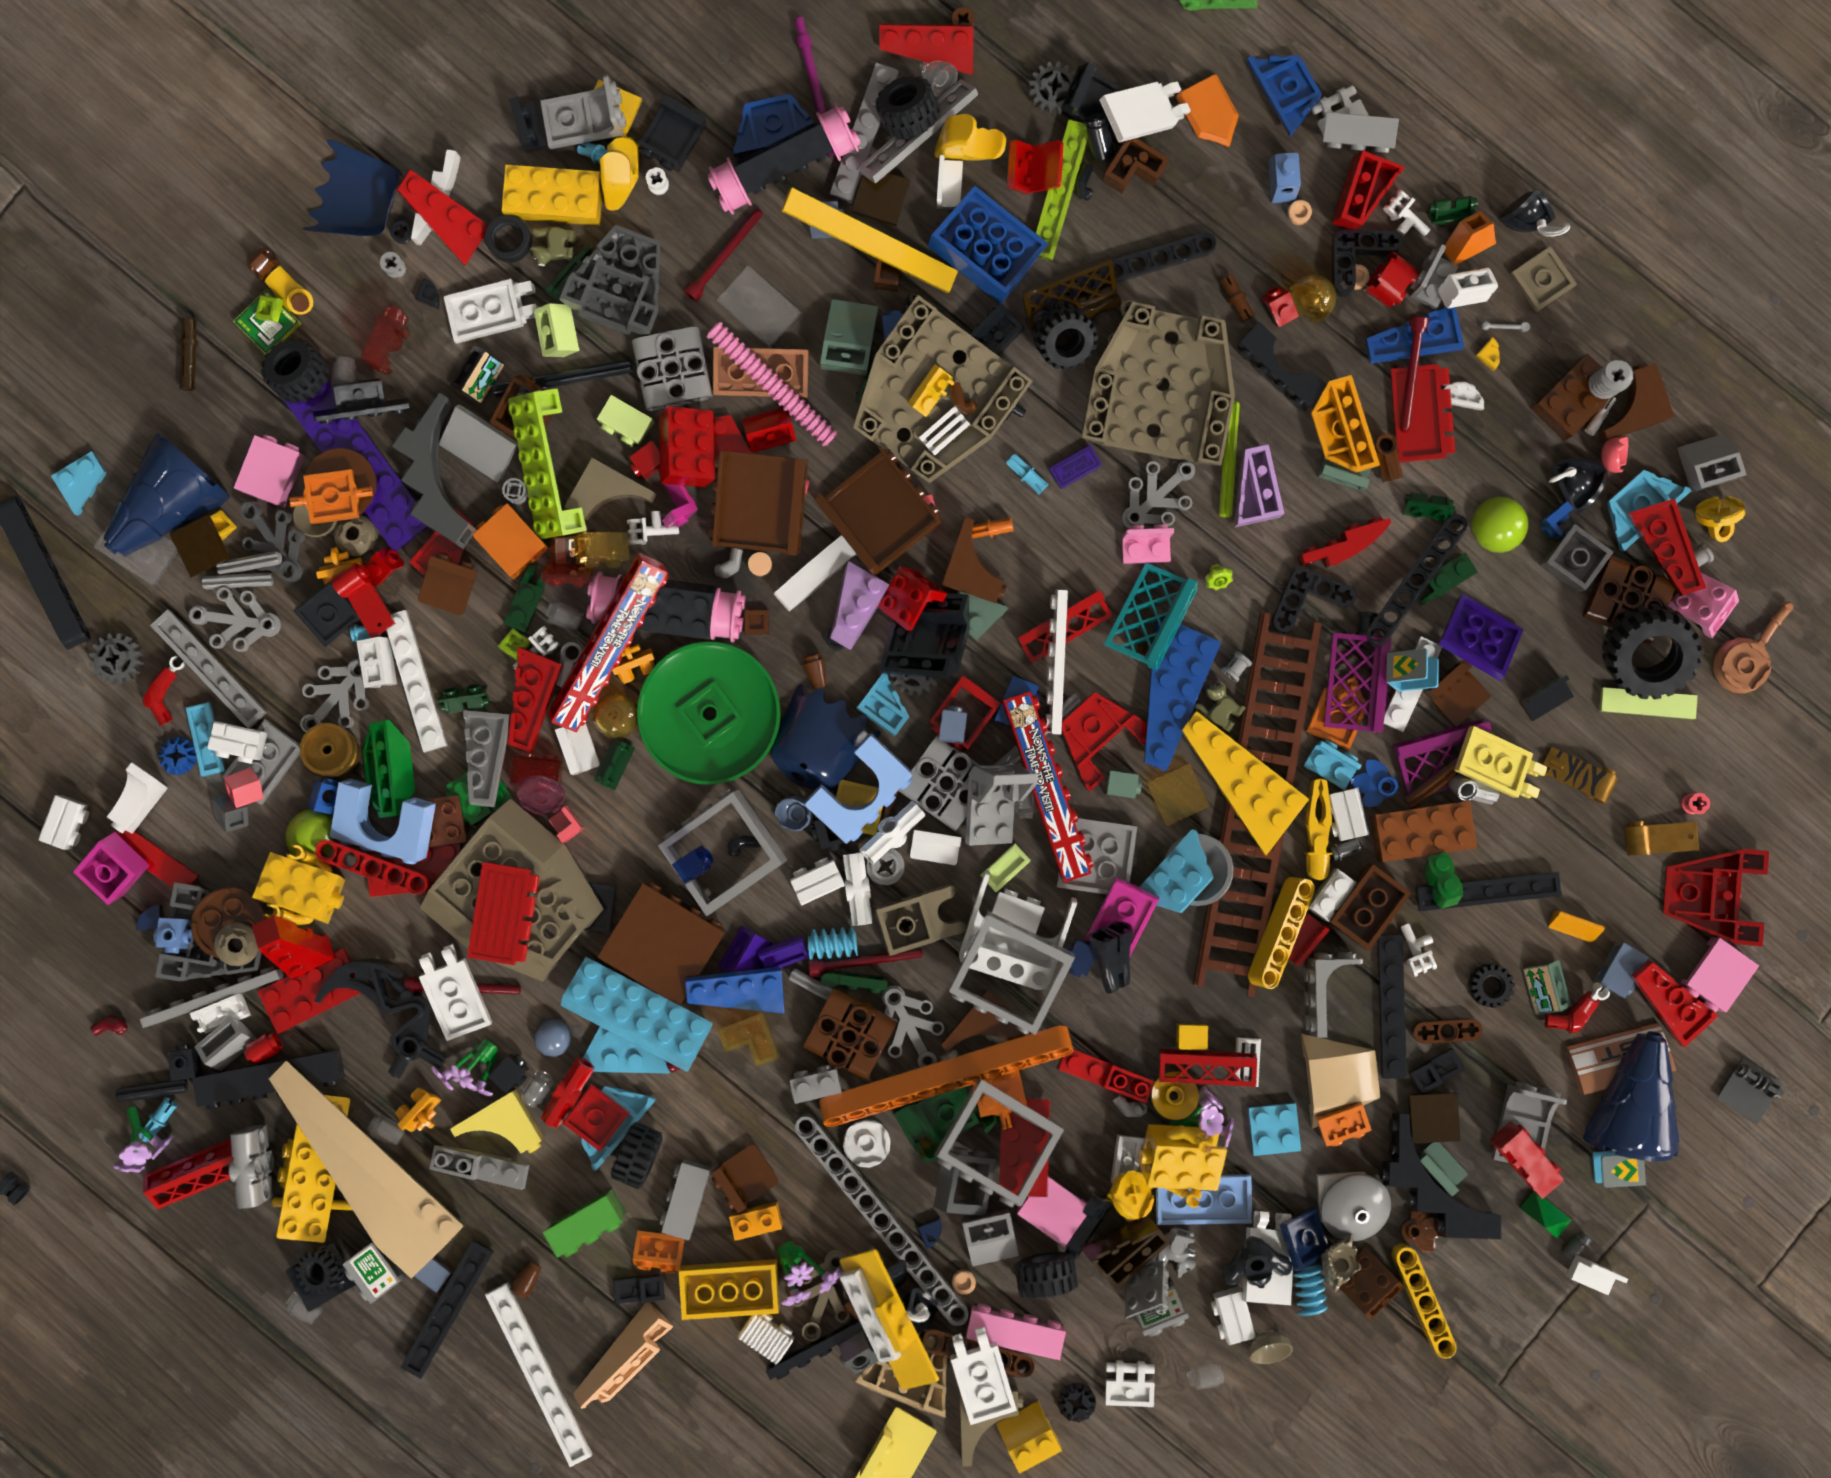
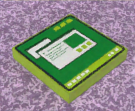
M268 289L261 294L275 297ZM259 296L233 322L266 354L270 353L272 346H277L279 341L287 339L302 323L284 305L282 306L278 323L256 319L255 315L260 299Z

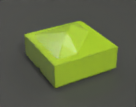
M260 295L255 318L278 323L284 300L277 297Z
M512 628L498 647L518 662V647L528 649L532 643L528 638Z

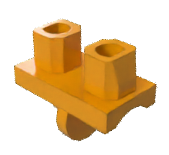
M337 547L331 548V556L324 557L325 564L333 562V564L319 567V571H316L317 578H322L324 584H326L332 577L353 563L363 564L362 558L359 557L342 562V560L349 559L348 552L340 553Z
M638 644L632 647H625L622 653L623 659L612 671L614 676L618 675L623 684L635 679L632 672L634 667L640 666L643 675H648L655 667L654 653L651 647L641 651Z
M416 1088L411 1094V1098L416 1103L415 1106L411 1109L408 1105L403 1104L395 1112L400 1121L397 1125L401 1130L407 1129L413 1132L417 1128L421 1131L425 1126L432 1129L436 1125L432 1118L437 1113L434 1108L441 1099L422 1088Z

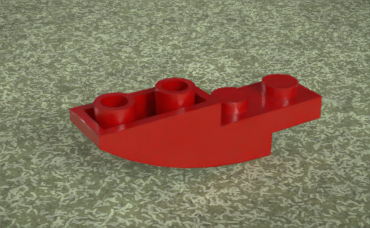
M1382 516L1368 520L1369 524L1360 527V524L1356 523L1345 527L1346 531L1340 534L1342 542H1340V539L1327 542V547L1318 549L1317 546L1304 549V554L1298 557L1300 565H1306L1323 559L1325 567L1328 568L1353 557L1372 544L1391 524L1390 518L1383 520Z
M1073 1049L1071 1054L1061 1057L1056 1067L1060 1071L1146 1104L1155 1081L1075 1049Z

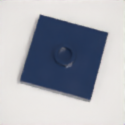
M1310 1207L1279 1224L1294 1271H1300L1320 1260L1322 1253L1330 1247L1316 1207Z

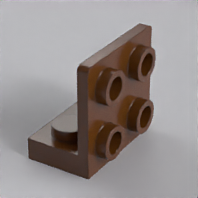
M1465 660L1458 661L1439 678L1437 688H1429L1424 692L1454 727L1459 726L1491 697L1486 689L1469 672L1472 665Z
M1364 1248L1355 1257L1356 1261L1361 1264V1269L1353 1274L1347 1283H1343L1340 1286V1290L1371 1321L1405 1287L1367 1248Z

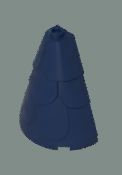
M157 434L150 442L137 472L133 474L123 500L119 501L103 537L106 541L104 546L114 555L119 552L125 557L162 539L163 535L191 523V520L223 505L230 496L165 438L163 439L160 434Z
M1658 1032L1637 1033L1616 1068L1617 1073L1602 1095L1601 1102L1588 1122L1583 1139L1601 1150L1609 1147L1612 1151H1616L1615 1155L1644 1161L1672 1160V1156H1678L1680 1139L1675 1114L1676 1104L1671 1083L1673 1081L1667 1041Z

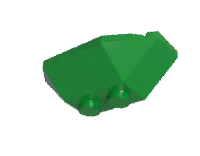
M390 720L369 723V731L363 745L366 783L372 785L370 801L378 811L377 814L380 818L401 815L403 801L410 799L415 791L410 743Z

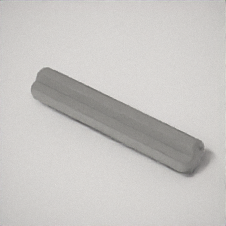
M273 551L227 560L216 567L218 574L225 575L279 565L283 560L280 552Z
M271 573L202 577V587L206 590L220 589L222 587L272 586L274 583L273 574Z

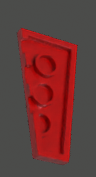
M879 25L880 50L970 75L974 74V25Z
M408 170L397 187V192L422 217L428 227L438 235L444 245L458 258L459 262L465 266L484 238L488 224L414 171Z
M1675 498L1627 514L1680 597L1706 588Z
M518 647V664L515 669L516 684L512 699L514 704L510 719L508 744L531 753L536 744L564 664L526 648Z
M1647 960L1631 975V978L1677 1043L1683 1047H1686L1718 1017L1716 1013L1709 1010L1705 1004L1693 997L1688 990L1676 983L1672 977L1651 961Z

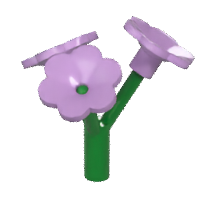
M1203 1086L1202 1090L1205 1093V1099L1200 1102L1201 1105L1190 1116L1180 1120H1170L1169 1124L1170 1126L1199 1127L1201 1130H1204L1205 1135H1211L1212 1137L1215 1134H1219L1224 1138V1147H1228L1234 1118H1230L1229 1123L1226 1126H1222L1224 1116L1218 1112L1217 1107L1223 1109L1224 1106L1212 1092ZM1200 1113V1119H1194Z
M136 1107L126 1109L132 1130L130 1145L126 1146L125 1150L119 1153V1158L123 1161L114 1163L113 1168L119 1169L122 1172H141V1170L145 1169L144 1164L146 1160L150 1158L154 1160L174 1136L172 1135L165 1140H161L158 1136L154 1137L141 1126ZM138 1131L150 1140L149 1143L155 1147L153 1156L152 1152L147 1150L146 1145L138 1142Z

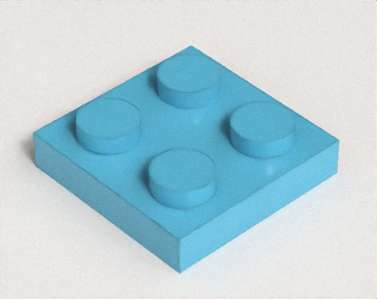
M1295 1102L1247 1107L1253 1156L1301 1151Z

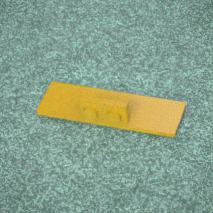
M324 1095L340 1111L348 1116L349 1098ZM296 1122L294 1139L288 1138V1144L285 1143L283 1146L282 1158H285L284 1166L278 1172V1182H280V1187L284 1188L276 1237L279 1239L323 1243L327 1234L335 1182Z
M872 1249L840 1259L844 1272L859 1268L863 1271L878 1304L874 1310L894 1351L900 1352L902 1355L897 1360L888 1361L901 1389L936 1383L939 1380L938 1375L911 1320L907 1317L908 1314L877 1250Z

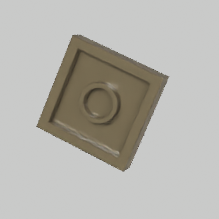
M1551 246L1510 273V276L1535 312H1538L1577 285Z

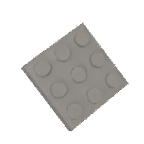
M1078 818V822H1075L1077 831H1082L1086 844L1082 846L1085 854L1089 853L1094 866L1090 868L1092 874L1064 883L1058 872L1056 887L1108 894L1116 877L1130 883L1137 826Z

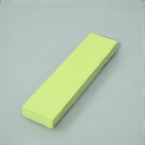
M1603 687L1600 692L1599 711L1696 719L1697 695L1673 694L1668 697L1664 694L1661 695V699L1653 700L1651 696L1648 699H1640L1637 694L1631 696L1624 689Z

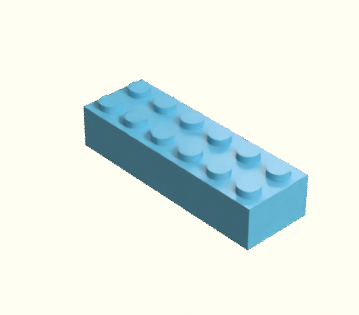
M585 957L561 1001L562 1007L686 1072L689 1071L713 1025L712 1022L588 957Z

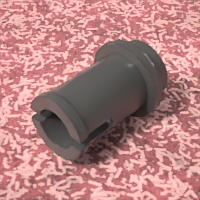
M1353 839L1339 845L1335 843L1329 848V853H1332L1330 855L1332 860H1337L1338 862H1341L1342 858L1362 852L1358 839Z
M1582 1231L1578 1234L1575 1233L1576 1237L1561 1250L1571 1261H1573L1575 1255H1579L1587 1246L1590 1247L1589 1244L1592 1242Z

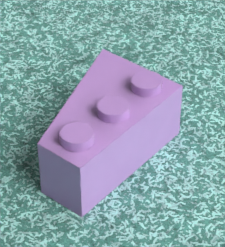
M1269 444L1245 449L1241 454L1234 528L1280 518L1284 515Z
M848 561L842 575L830 638L851 650L878 608L889 584Z

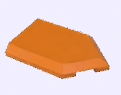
M1217 74L1176 95L1175 98L1179 104L1188 103L1191 112L1185 114L1197 138L1217 142L1226 147L1230 146L1239 114Z
M1355 676L1343 681L1350 691L1359 686ZM1339 683L1333 688L1332 695L1339 702L1348 693ZM1326 687L1323 689L1305 732L1324 741L1329 740L1340 748L1350 750L1358 732L1357 730L1323 727ZM1357 690L1354 695L1363 704L1366 702L1365 698H1363L1361 690ZM1351 697L1340 704L1349 715L1358 708V705ZM1338 707L1331 712V723H1340L1346 718ZM1360 710L1351 718L1357 725H1361L1365 714ZM1348 720L1344 723L1352 725Z

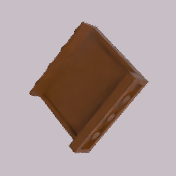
M881 446L878 447L881 453L826 497L820 494L814 499L874 576L942 523L937 517L940 512L932 502L928 505L923 498L926 494L918 484L913 487L909 482L912 477L904 467L899 469L895 464L898 461L890 449L885 452Z
M720 451V455H717L715 459L718 479H715L713 484V493H716V503H713L711 508V516L714 517V527L711 526L709 540L713 541L712 547L724 546L799 555L801 550L808 459Z
M649 881L648 884L643 882L599 953L598 958L680 1006L686 997L685 978L699 976L725 934V930L722 929L723 924L711 918L708 921L701 916L703 912L693 906H690L688 909L681 904L683 900L670 893L667 896L660 892L662 887L652 881Z

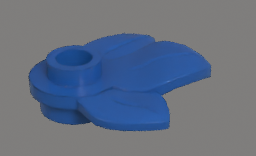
M1366 760V773L1356 775L1351 779L1350 783L1353 788H1359V792L1364 794L1362 798L1363 806L1375 807L1380 805L1384 798L1393 797L1397 793L1398 782L1393 776L1388 775L1387 768L1383 763L1376 760ZM1384 782H1388L1390 785L1387 791L1382 789Z

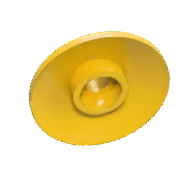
M1179 1072L1165 1073V1076H1176ZM1159 1077L1153 1085L1151 1100L1155 1110L1161 1116L1170 1120H1180L1188 1117L1196 1109L1199 1093L1196 1084L1160 1082ZM1172 1091L1177 1094V1098L1174 1101L1169 1097Z

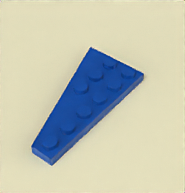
M1155 621L1154 633H1157L1159 630L1158 622ZM1181 624L1157 671L1151 669L1144 763L1164 772L1169 767L1183 734L1181 729L1189 720L1221 644L1220 641Z

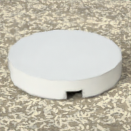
M862 1119L856 1121L847 1129L844 1135L843 1148L851 1162L859 1167L870 1168L879 1165L886 1158L890 1151L891 1140L888 1131L881 1123L872 1119Z

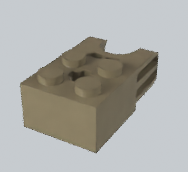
M953 885L942 886L874 907L885 947L890 956L963 933L966 930L964 922L960 920L945 922L940 920L938 916L940 904L955 895ZM903 919L906 921L910 920L906 930H903L902 927L899 928V924H901Z

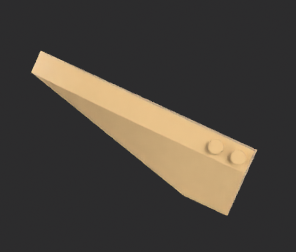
M286 1061L269 1078L270 1082L375 1246L412 1278L460 1231L463 1223Z

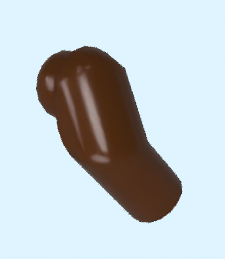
M960 382L954 383L953 386L949 385L953 404L964 414H971V412L977 410L975 400L970 399L967 401L964 398Z

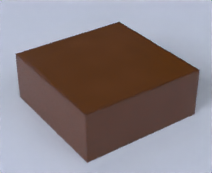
M745 610V635H769V610Z

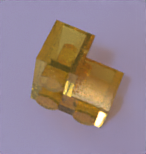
M764 1011L722 1026L717 1030L725 1053L748 1044L756 1067L779 1059L781 1056Z

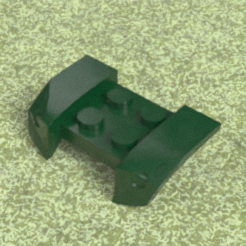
M973 1084L910 1103L893 1113L910 1144L923 1161L939 1160L934 1154L972 1090ZM976 1103L960 1133L980 1122L984 1132L987 1134L998 1122L999 1116L989 1115L980 1117Z

